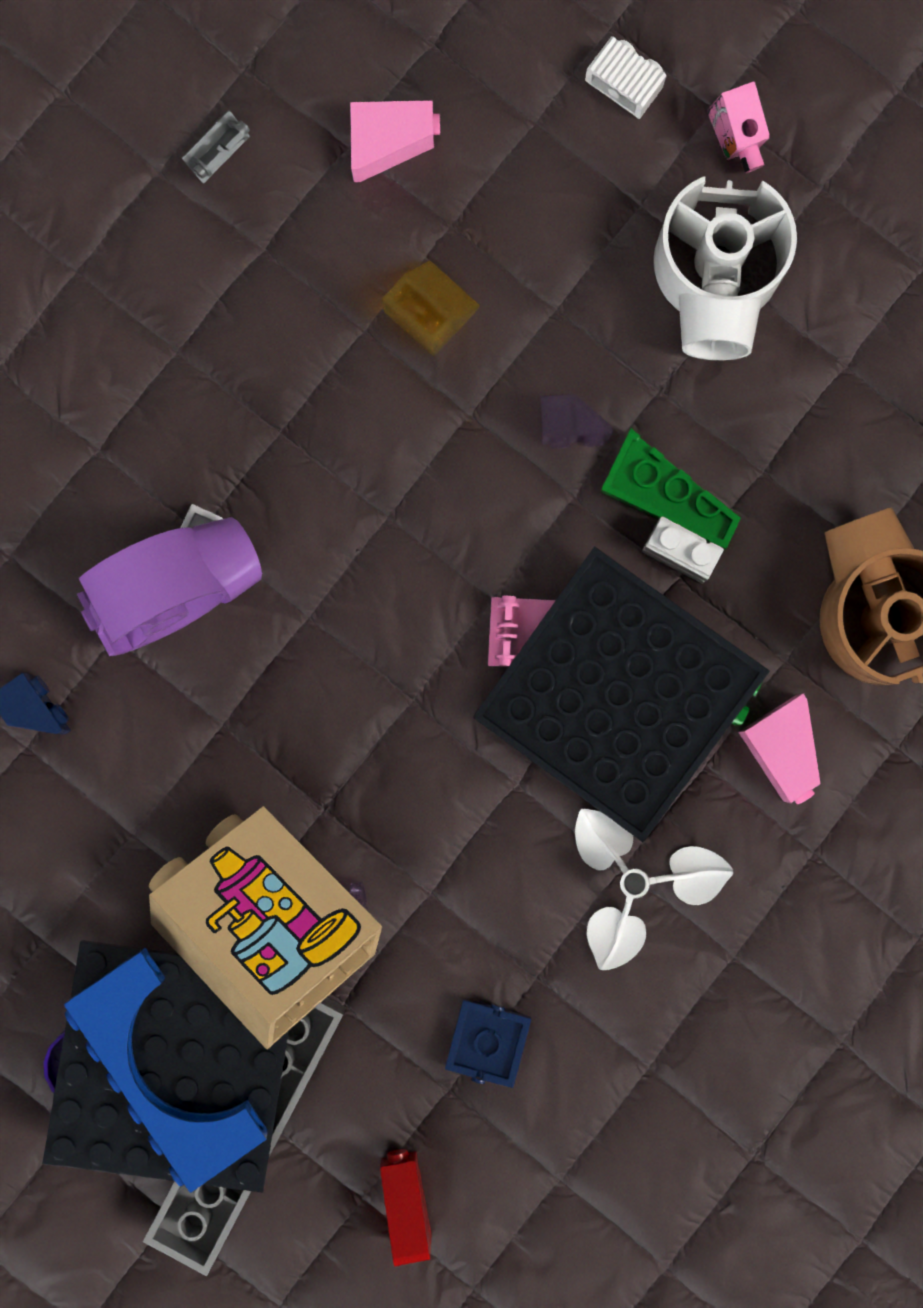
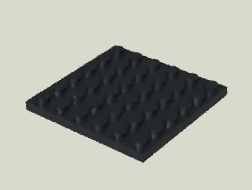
M594 546L473 718L641 842H644L769 674L770 670Z
M88 940L80 941L71 998L144 948ZM147 949L165 976V979L145 998L135 1019L132 1047L138 1071L146 1085L156 1096L169 1105L184 1111L201 1114L216 1113L236 1107L248 1100L268 1129L267 1139L203 1185L263 1193L289 1031L271 1047L266 1049L178 953ZM66 1021L42 1164L174 1181L169 1171L171 1164L164 1154L158 1155L154 1151L148 1140V1136L151 1134L143 1122L137 1124L127 1109V1105L130 1103L122 1091L117 1093L111 1087L106 1077V1074L109 1072L102 1061L96 1062L90 1056L85 1046V1043L88 1042L80 1029L75 1031Z

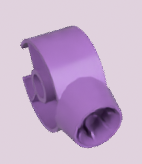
M229 517L193 526L192 528H178L166 531L113 554L79 577V581L85 591L77 593V596L85 609L81 611V614L90 631L96 630L108 655L116 656L166 637L202 617L220 603L231 602L260 581L262 571L257 553L244 528L236 519Z

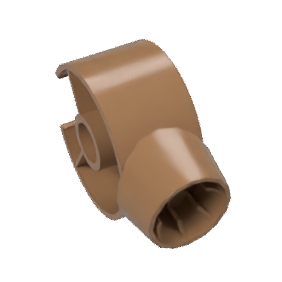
M892 507L824 532L834 580L824 595L820 609V631L829 655L844 672L868 684L894 685L900 684V681L911 678L913 683H923V665L890 677L880 674L867 666L885 644L893 643L900 663L920 656L914 640L923 635V598L905 590L900 574L896 572L893 562L907 565L923 575V551L914 549ZM859 575L863 584L861 587L868 603L863 609L861 616L862 630L868 639L855 653L845 634L843 607L847 592L852 582ZM891 606L895 607L901 615L902 622L898 631L892 629L888 621V612Z

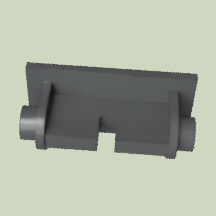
M227 110L181 159L204 184L250 137L248 134L250 129L243 121L240 120L238 122L230 110Z

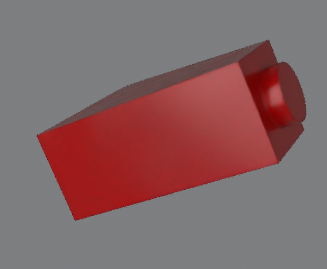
M407 1149L390 1151L387 1153V1157L381 1159L380 1172L392 1258L395 1267L430 1260L432 1234L416 1151L408 1153Z

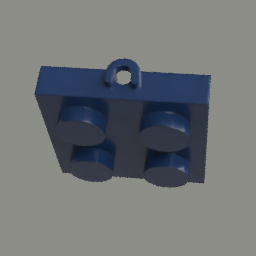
M463 998L445 1070L470 1076L473 1082L485 1084V1081L513 1088L530 1027L531 1016L505 1010L504 1006H496L494 1003L487 1005Z

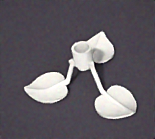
M581 809L578 814L575 837L580 856L586 864L596 870L609 868L615 860L623 873L620 887L627 896L622 913L617 908L605 907L595 912L588 922L587 939L600 970L614 969L627 963L643 947L646 939L645 924L640 918L628 916L633 899L644 896L651 884L674 880L673 890L680 900L691 905H701L716 897L733 875L732 867L721 856L701 847L690 846L679 849L671 856L669 863L673 874L649 878L640 869L629 870L620 857L627 854L632 848L633 835L601 811Z

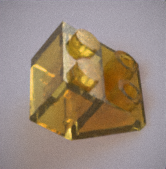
M430 260L406 273L382 298L384 312L433 356L480 308V305Z

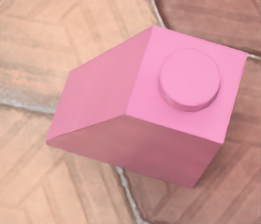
M433 101L350 102L351 170L354 182H362L434 148V135H440V114H433Z
M798 694L739 731L740 736L783 802L792 803L795 801L797 805L811 798L815 794L812 789L821 784L808 701L804 694Z

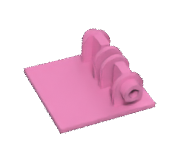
M515 596L491 597L488 666L509 667L556 600L519 599Z

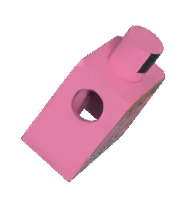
M753 81L721 93L707 110L725 158L730 160L739 156L745 173L755 171L764 166L759 148L769 139L766 120L758 91Z

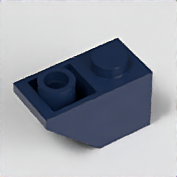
M21 673L0 688V716L7 726L65 735L71 731L66 724L69 721V717L59 704L53 705L46 695L50 692L49 688L38 675L34 677L33 674Z

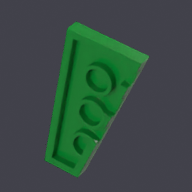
M631 428L600 492L658 520L663 516L706 539V543L712 542L726 550L741 518L709 491L697 485L687 473L675 467L664 458L665 455L655 447L652 448Z

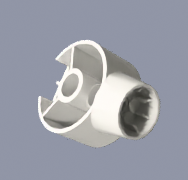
M704 176L686 186L669 207L655 246L654 271L662 293L680 311L682 351L689 356L699 359L735 360L746 357L752 352L760 309L772 297L793 261L797 244L796 225L786 201L766 182L762 181L757 191L732 189V181L730 180L727 181L725 188L704 187ZM698 201L750 205L748 214L758 222L750 225L748 220L736 214L737 209L716 207V217L710 222L695 212L694 209ZM668 231L697 250L694 263L697 273L702 278V289L692 284L676 266L669 248ZM771 239L777 259L774 280L758 291L738 296L741 267L751 248ZM716 246L725 247L731 253L722 252Z

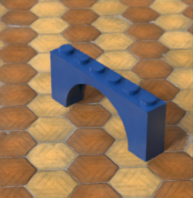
M144 948L70 998L64 1004L67 1009L64 1014L70 1026L75 1031L80 1029L88 1040L85 1046L90 1056L96 1062L101 1060L109 1073L106 1074V1077L111 1087L117 1093L122 1091L130 1103L127 1105V1109L131 1117L137 1124L143 1122L151 1134L148 1136V1140L154 1151L158 1155L164 1154L171 1164L169 1171L174 1181L180 1187L185 1185L191 1193L267 1139L268 1129L248 1100L236 1107L221 1112L192 1113L175 1108L164 1102L146 1085L138 1071L133 1055V1027L143 1001L164 981L165 976L147 949Z

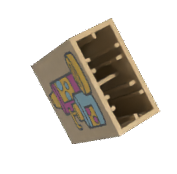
M263 806L245 821L236 814L221 821L206 839V845L209 849L188 864L183 858L178 857L165 864L149 883V889L152 891L149 894L151 925L256 1039L268 1049L375 955L382 926Z

